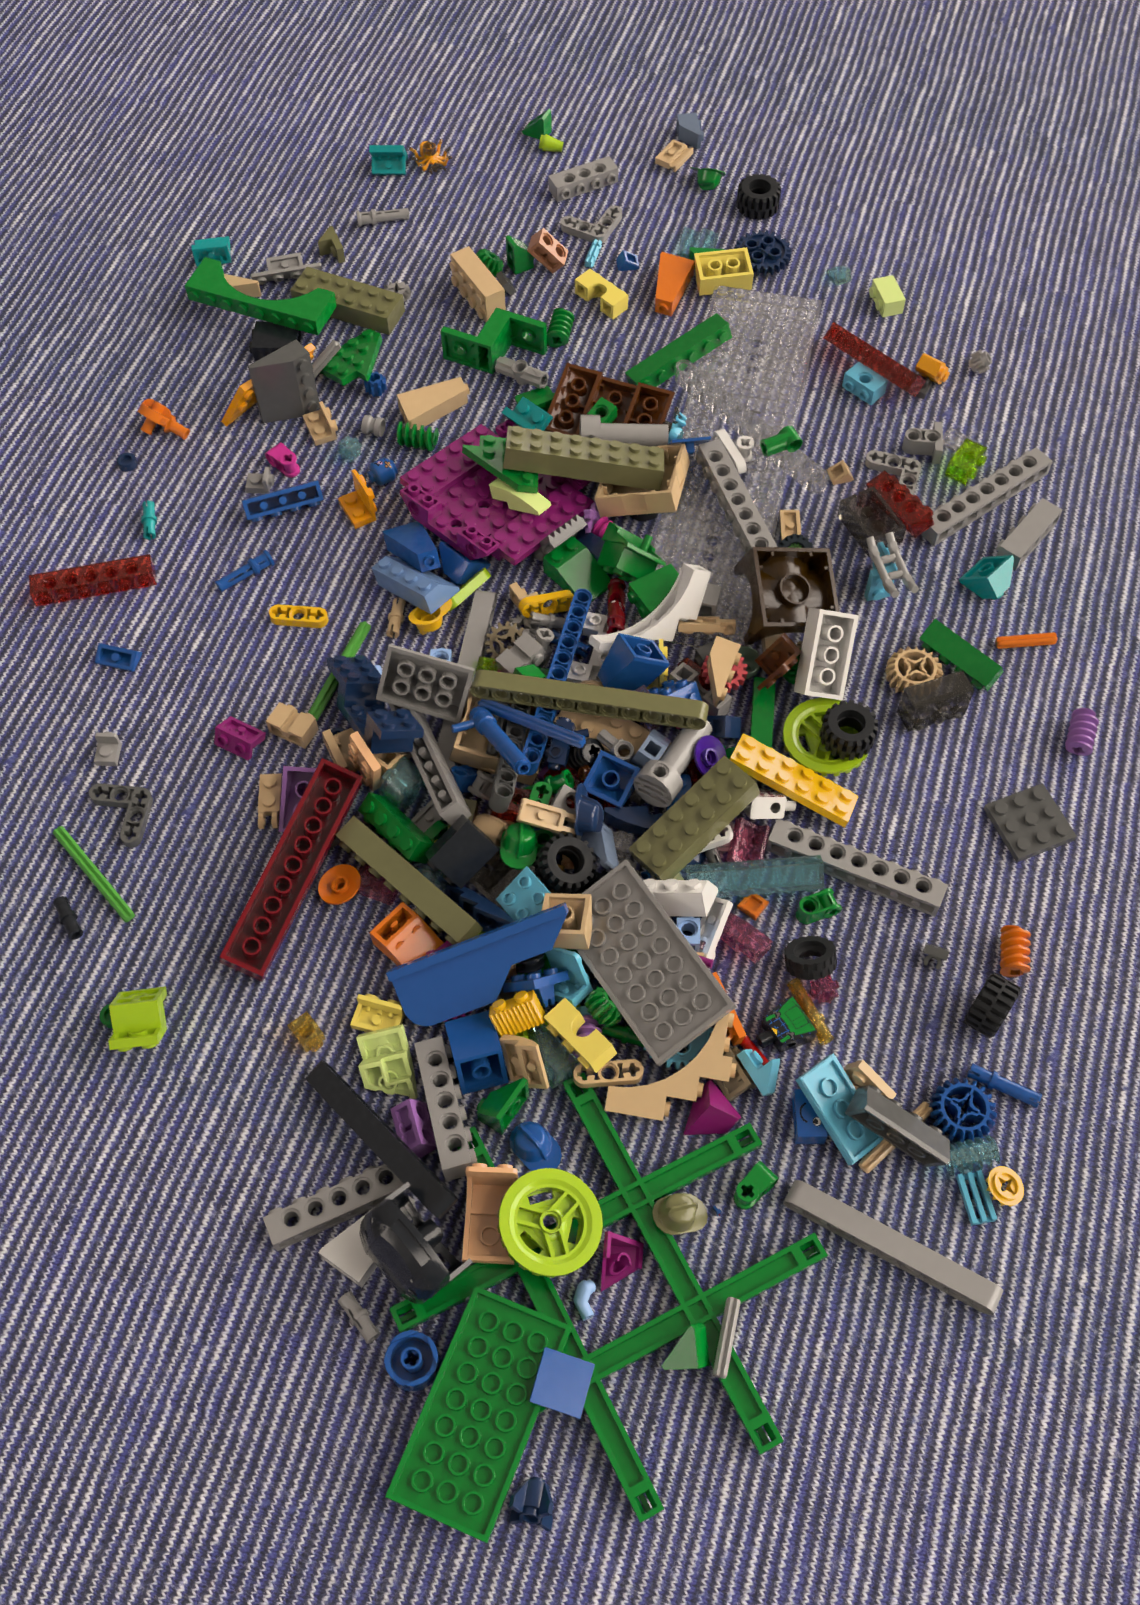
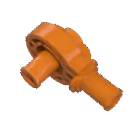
M146 399L141 403L137 412L146 417L140 428L142 431L152 435L156 424L164 427L165 433L172 432L183 440L188 437L190 429L176 422V417L171 415V411L166 406L153 399Z

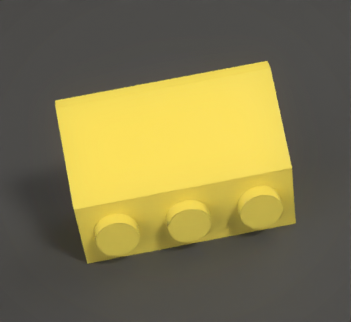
M747 247L694 253L696 284L699 296L752 290L754 273Z

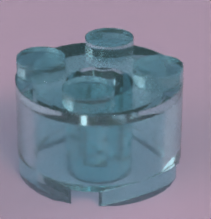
M403 757L393 770L388 769L383 774L382 780L384 782L380 786L379 791L399 809H406L418 799L420 788L425 789L426 785L418 767L411 760Z

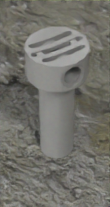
M580 414L579 435L609 441L617 440L629 444L637 443L642 446L651 447L668 445L669 428L668 424L601 423L600 415Z
M706 721L705 728L701 730L682 728L659 760H650L645 763L633 781L636 792L643 800L657 807L665 808L671 805L683 787L681 774L694 758L696 742L701 737L712 733V726L708 721Z

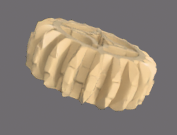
M909 646L905 650L900 648L897 653L894 652L887 662L885 669L886 681L890 682V688H895V693L902 692L903 697L910 695L911 700L914 696H917L919 699L923 695L928 697L941 684L943 677L942 664L938 663V657H933V652L926 653L925 648L923 650H918L917 646L914 649H911Z

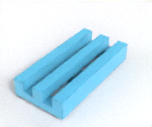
M982 1170L974 1173L968 1172L964 1175L958 1174L956 1179L971 1226L996 1221L997 1216L989 1191H987ZM974 1179L977 1180V1183H978V1186H979V1189H980V1192H981V1195H982V1198H983V1201H984V1205H985V1208H986L988 1217H986V1214H985V1211H984V1208H983V1205H982V1202H981V1198H980V1195H979V1192H978V1189H977V1186H976V1183H975V1180H974ZM966 1180H968L973 1198L980 1218L978 1219L976 1218L972 1202L966 1187Z

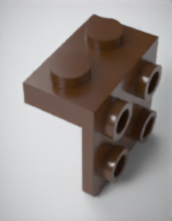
M785 633L754 660L768 675L757 687L759 691L764 686L766 689L771 687L799 661L796 657L802 651Z

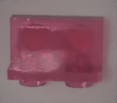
M744 818L736 819L733 839L730 842L726 860L745 870L760 868L764 859L770 827L767 825L757 826Z

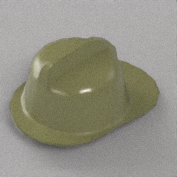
M675 1193L665 1196L656 1202L652 1211L656 1226L669 1235H680L701 1230L706 1225L708 1219L707 1209L703 1202L696 1196L688 1193Z

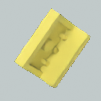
M358 994V1005L350 1026L360 1031L372 1032L401 1025L405 1013L401 1004L395 1000L384 1001L372 994Z

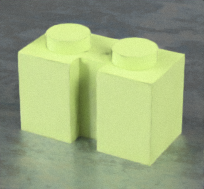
M894 276L873 279L872 286L869 288V295L873 298L877 311L879 310L881 316L887 317L903 314L906 299Z

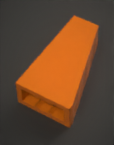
M661 252L655 312L672 317L694 275V260Z

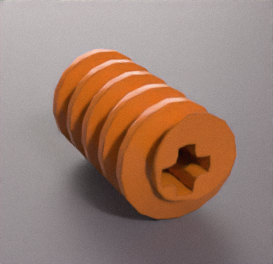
M1016 925L1003 926L1000 930V974L1004 977H1019L1031 970L1030 966L1027 965L1031 962L1030 957H1028L1031 951L1027 948L1031 945L1030 940H1028L1031 934Z

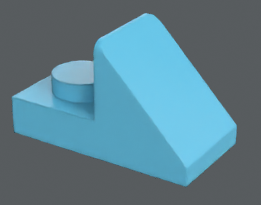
M745 1049L737 1054V1057L761 1094L768 1096L775 1093L780 1059H772L763 1066L761 1056L752 1049Z

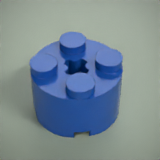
M409 1330L398 1334L390 1342L385 1353L384 1362L387 1373L392 1381L405 1391H420L427 1388L436 1379L440 1369V1355L436 1345L430 1337L419 1331ZM411 1356L417 1359L414 1366H411L409 1363V1357Z

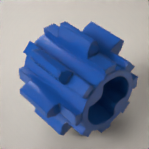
M376 371L371 373L369 381H364L365 391L373 397H380L387 390L385 376Z

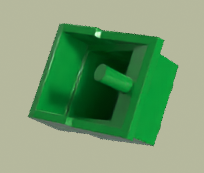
M612 522L608 523L602 540L605 542L597 564L603 567L602 571L611 575L616 574L619 576V579L629 583L654 572L657 565L665 566L666 562L655 553L656 549L651 545L652 536L646 534L644 539Z

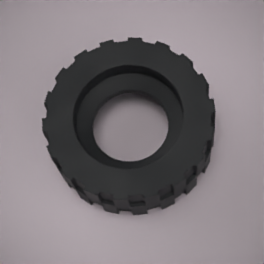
M812 935L799 937L788 943L784 949L786 971L797 979L818 980L819 978L831 975L836 970V946L827 938ZM808 956H818V957H819V958H816V959H802V958L808 957Z

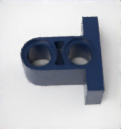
M727 715L707 716V721L712 726L711 736L716 738H741V717Z

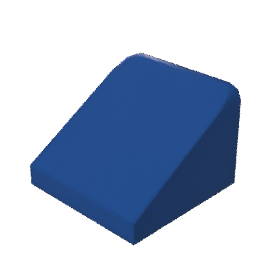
M622 250L616 258L619 271L638 270L640 268L638 257L633 253Z

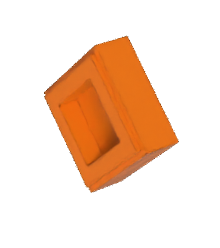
M750 889L737 905V908L756 921L769 905V902Z

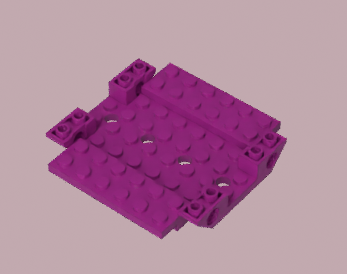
M507 419L496 427L495 431L497 434L480 424L400 477V484L405 487L400 490V495L416 521L468 559L475 560L492 555L499 561L504 558L515 566L541 547L540 541L576 515L583 517L584 509H591V504L594 501L578 491L592 481L539 473L537 492L551 502V506L542 514L534 515L509 509L506 501L493 499L489 484L496 480L497 477L463 454L462 448L463 445L479 446L480 435L506 438L508 426H518L513 421Z

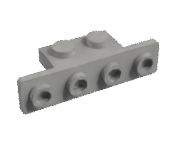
M301 252L266 258L268 271L251 274V279L258 281L259 285L266 284L269 281L281 282L287 278L298 279L306 267L322 271V266L320 262L303 265Z

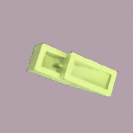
M499 478L489 484L492 498L506 501L509 509L540 515L551 506V502L540 493L516 491Z

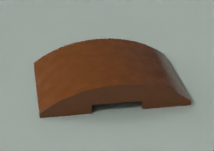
M567 363L547 412L553 419L544 431L579 435L580 414L587 415L601 397L617 406L618 416L612 423L664 424L675 392L638 382V385L629 384L604 377L603 372Z

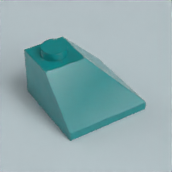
M1013 555L983 557L959 579V582L982 599H999L1010 587L1014 557Z

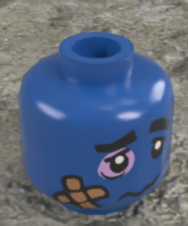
M385 457L370 463V471L367 472L372 483L375 482L379 486L394 481L398 473L394 462Z

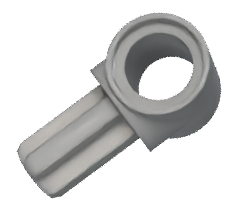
M605 729L598 733L597 740L611 750V755L630 764L632 763L631 760L635 754L634 747L630 742L623 739L618 740ZM627 749L630 751V754L627 757H621L619 752Z

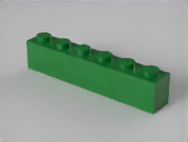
M717 313L626 371L625 375L628 383L638 385V382L657 387L731 339L732 334L729 323Z

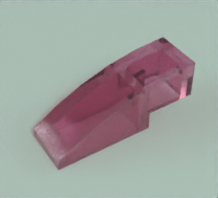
M731 912L720 936V939L737 953L741 951L755 964L771 949L773 942L761 931Z

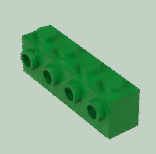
M934 619L919 637L922 643L921 647L925 648L926 652L937 654L938 660L946 666L948 664L952 665L955 668V673L962 678L967 676L972 680L970 683L978 690L983 688L988 692L1004 672L999 664L937 619Z
M369 792L358 809L364 816V821L373 825L380 836L389 840L388 844L392 848L399 850L402 853L401 857L407 862L413 863L415 861L426 864L428 858L425 852L434 842L387 797Z

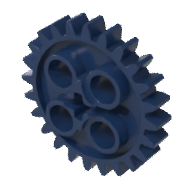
M759 230L757 234L752 231V235L746 233L745 237L741 236L740 240H737L734 249L747 247L753 272H756L757 276L760 273L766 276L768 272L773 275L774 271L780 273V269L784 270L785 265L788 266L791 259L790 243H786V238L781 239V235L775 236V232L768 234V230L765 233Z

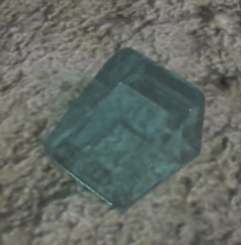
M840 265L826 270V274L837 286L851 281L849 267Z

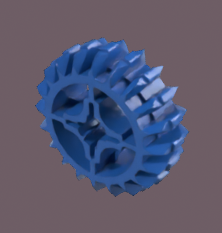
M957 1077L952 1080V1083L948 1080L945 1081L943 1087L938 1086L936 1088V1093H933L931 1096L933 1102L929 1104V1107L933 1108L930 1118L937 1119L933 1124L934 1127L941 1126L942 1135L946 1132L950 1134L948 1137L950 1141L957 1137L959 1144H962L964 1139H966L968 1144H972L974 1139L981 1141L983 1135L987 1136L990 1133L989 1128L994 1127L995 1122L993 1119L997 1117V1113L992 1111L995 1109L996 1103L989 1102L992 1094H984L985 1086L978 1089L976 1087L977 1081H973L971 1085L968 1084L967 1077L963 1078L961 1083ZM952 1095H963V1096H965V1097L962 1098V1099H957V1098H954V1097H953L952 1099L949 1098V1096H952ZM973 1101L977 1104V1106L979 1107V1109H977V1108L973 1105ZM964 1104H966V1105H965V1108H964V1110H965V1111H964V1114H963L962 1117L960 1118L961 1108L963 1107ZM946 1112L951 1114L953 1121L947 1116ZM963 1122H968L971 1124H973L974 1122L978 1124L972 1127L961 1126Z

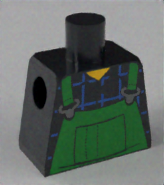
M791 995L763 1018L762 1028L764 1031L756 1035V1040L761 1048H765L773 1043L779 1052H784L814 1041L817 1030L793 995Z

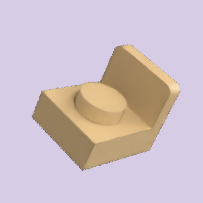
M517 582L509 585L510 599L517 608L523 598L539 595L537 592L527 595L526 590L520 588Z

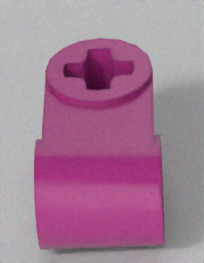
M278 443L265 453L268 462L286 477L292 478L300 473L295 453L290 451L283 443Z

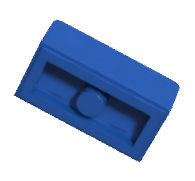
M98 643L95 663L134 672L142 652Z

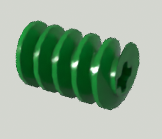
M563 308L554 309L547 331V344L550 347L558 348L568 343L575 320L573 313Z
M400 421L396 433L397 443L399 446L405 445L408 448L411 446L414 449L420 447L421 450H426L427 448L428 451L432 452L436 447L439 431L436 428L434 433H432V427L430 426L425 431L424 425H421L420 429L417 430V424H414L412 429H410V423L407 422L405 427H403V423Z

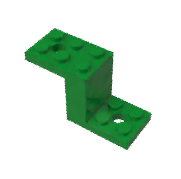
M496 307L478 336L443 326L441 329L443 359L493 374L495 372L496 360L499 357L505 356L511 345L545 355L547 352V325L545 322Z

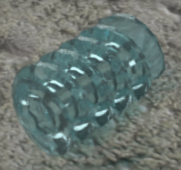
M985 1135L983 1139L976 1137L974 1141L966 1139L964 1143L957 1141L955 1145L950 1143V1162L948 1165H945L949 1175L954 1176V1168H957L958 1172L963 1174L964 1166L967 1167L969 1172H973V1164H976L977 1168L982 1170L984 1161L988 1168L993 1166L992 1160L1000 1164L997 1143L990 1135Z

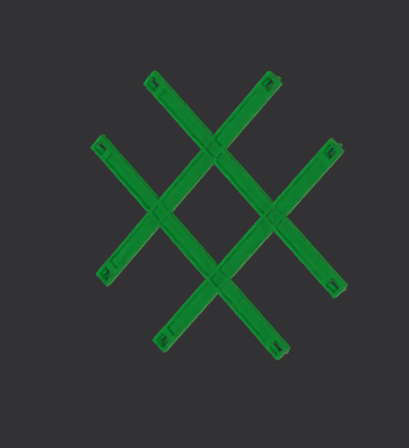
M581 1073L582 1080H587L585 1073ZM572 1077L562 1082V1086L618 1189L614 1193L598 1200L602 1213V1229L631 1215L679 1306L588 1354L551 1279L547 1278V1276H536L528 1270H523L514 1260V1264L476 1263L466 1268L425 1303L414 1304L404 1300L389 1309L399 1332L402 1333L470 1299L475 1286L487 1290L519 1274L537 1312L572 1326V1331L563 1353L595 1364L583 1408L641 1524L662 1512L664 1507L601 1380L684 1335L690 1325L703 1323L706 1326L709 1362L712 1368H714L721 1331V1324L717 1317L724 1314L727 1298H737L741 1301V1305L826 1259L828 1254L814 1232L703 1292L673 1235L664 1233L656 1226L652 1214L653 1207L659 1199L760 1148L762 1142L749 1122L641 1178L593 1088H582L584 1092L582 1094ZM475 1126L471 1127L472 1143L475 1147L478 1163L486 1164L487 1167H495ZM748 1135L750 1136V1137H748V1138H746V1139H744V1140L738 1142V1140H740V1139H742V1138H744V1137H746V1136H748ZM468 1142L469 1148L472 1149L473 1146L471 1142ZM572 1219L568 1242L575 1244L578 1221L577 1219ZM556 1222L546 1228L549 1230L555 1229ZM814 1245L813 1248H811V1249H809L808 1251L802 1253V1251H804V1250H806V1249H808V1248H810L811 1246ZM539 1247L532 1249L537 1254L542 1251ZM414 1309V1311L399 1318L400 1315ZM732 1346L727 1377L725 1379H718L760 1456L783 1443L784 1440ZM542 1406L539 1414L548 1410V1408ZM762 1426L765 1428L771 1442L768 1440ZM644 1493L646 1494V1496H647V1498H648V1500H649V1502H650V1504H651V1506H652V1508H653L652 1510H651V1508H650V1506H649V1504H648V1502H647V1500H646V1498H645V1496H644Z

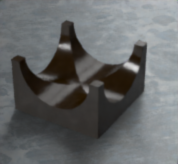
M752 547L734 567L735 575H746L752 591V617L748 631L744 636L745 645H752L763 638L777 634L804 633L809 607L839 612L830 548Z

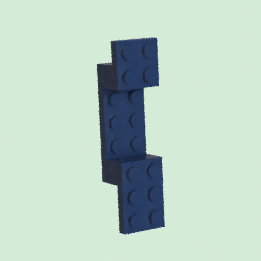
M337 655L335 658H327V667L339 682L337 707L355 732L358 731L372 754L412 752L414 738H423L424 729L409 710L397 709L396 711H388L385 707V702L376 700L381 674L371 661L363 655H356L355 657Z

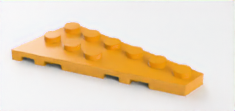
M310 343L304 348L309 352L310 359L312 360L316 347ZM251 379L240 385L221 421L226 427L257 403Z

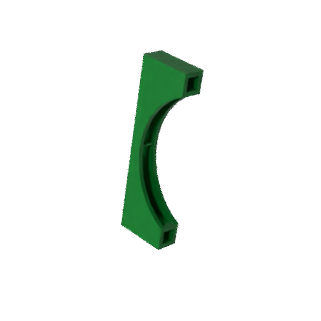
M204 257L184 285L189 300L314 335L320 334L337 307L335 293L321 288H317L299 297L284 300H265L245 295L226 281L221 261Z

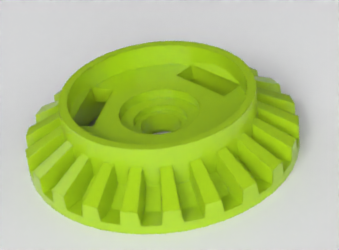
M830 698L807 700L796 706L789 713L784 723L782 739L785 744L784 748L786 752H789L790 758L814 772L821 773V776L827 777V774L839 776L843 772L846 774L850 773L853 768L857 769L862 761H865L867 755L863 754L862 758L854 757V760H849L847 757L844 760L834 759L835 757L831 755L832 751L827 752L825 744L822 745L820 731L824 715H826L828 708H831L835 703L839 705L842 700ZM840 727L842 731L849 734L859 733L852 727ZM805 736L810 752L803 748L799 737Z
M554 1168L537 1169L517 1179L502 1198L497 1216L498 1233H500L503 1248L505 1247L509 1253L508 1256L511 1260H515L523 1270H528L536 1276H547V1278L565 1276L585 1265L597 1250L603 1228L601 1209L592 1190L575 1175ZM541 1193H551L553 1199L530 1205L528 1197ZM545 1216L555 1218V1229L549 1230L544 1226L543 1219ZM572 1219H577L578 1221L575 1244L568 1242ZM522 1232L542 1250L539 1254L532 1251L524 1243L520 1236Z

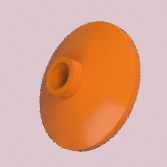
M340 864L330 868L319 881L318 892L324 902L331 905H339L349 901L360 888V873L355 867L348 864Z

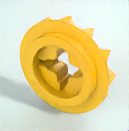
M998 1166L988 1172L989 1176L985 1181L988 1183L987 1191H991L993 1195L992 1200H998L1001 1206L1009 1205V1207L1018 1204L1022 1200L1024 1195L1023 1183L1012 1169ZM1008 1182L1006 1191H1002V1183Z

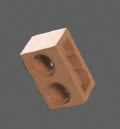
M544 228L531 237L527 250L552 274L565 265L568 250Z

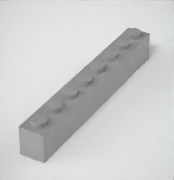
M389 703L391 711H396L397 709L409 710L424 729L423 738H414L411 754L439 815L451 826L462 814L469 818L472 814L424 714Z

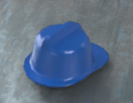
M523 1122L511 1132L509 1139L510 1147L529 1170L556 1169L559 1166L562 1158L561 1148L543 1126L536 1122Z

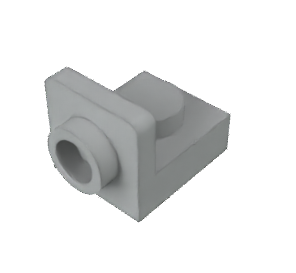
M265 467L264 474L248 473L245 486L246 493L265 494L270 492L271 486H274V475L271 474L269 467Z
M112 732L96 733L95 739L98 745L94 758L95 765L117 766L122 747L118 735Z

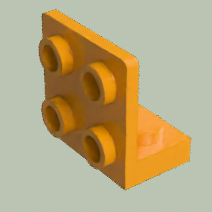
M353 469L351 471L355 491L339 497L338 502L354 528L357 529L376 521L375 512H377V507L373 501L375 495L370 487L367 488L363 475H359L356 469Z

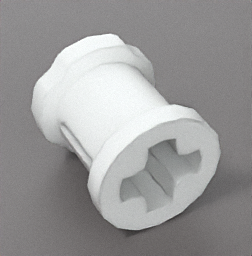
M741 436L737 439L736 445L745 462H748L752 459L751 449L754 446V440L749 436Z

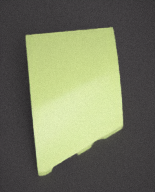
M403 1024L358 1035L356 1039L363 1059L358 1068L365 1089L381 1090L386 1094H399L408 1096L410 1099H417L414 1067Z

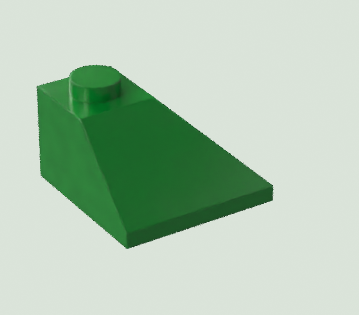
M523 1077L491 1092L487 1098L483 1097L476 1108L478 1120L503 1135L529 1097L528 1080Z

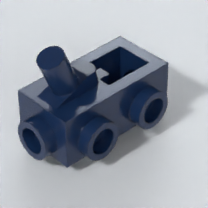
M559 717L556 720L555 725L581 734L585 738L589 737L588 728L575 731L576 727L571 722V719ZM552 738L551 746H547L545 751V759H547L548 763L547 768L554 771H560V768L566 769L572 745Z

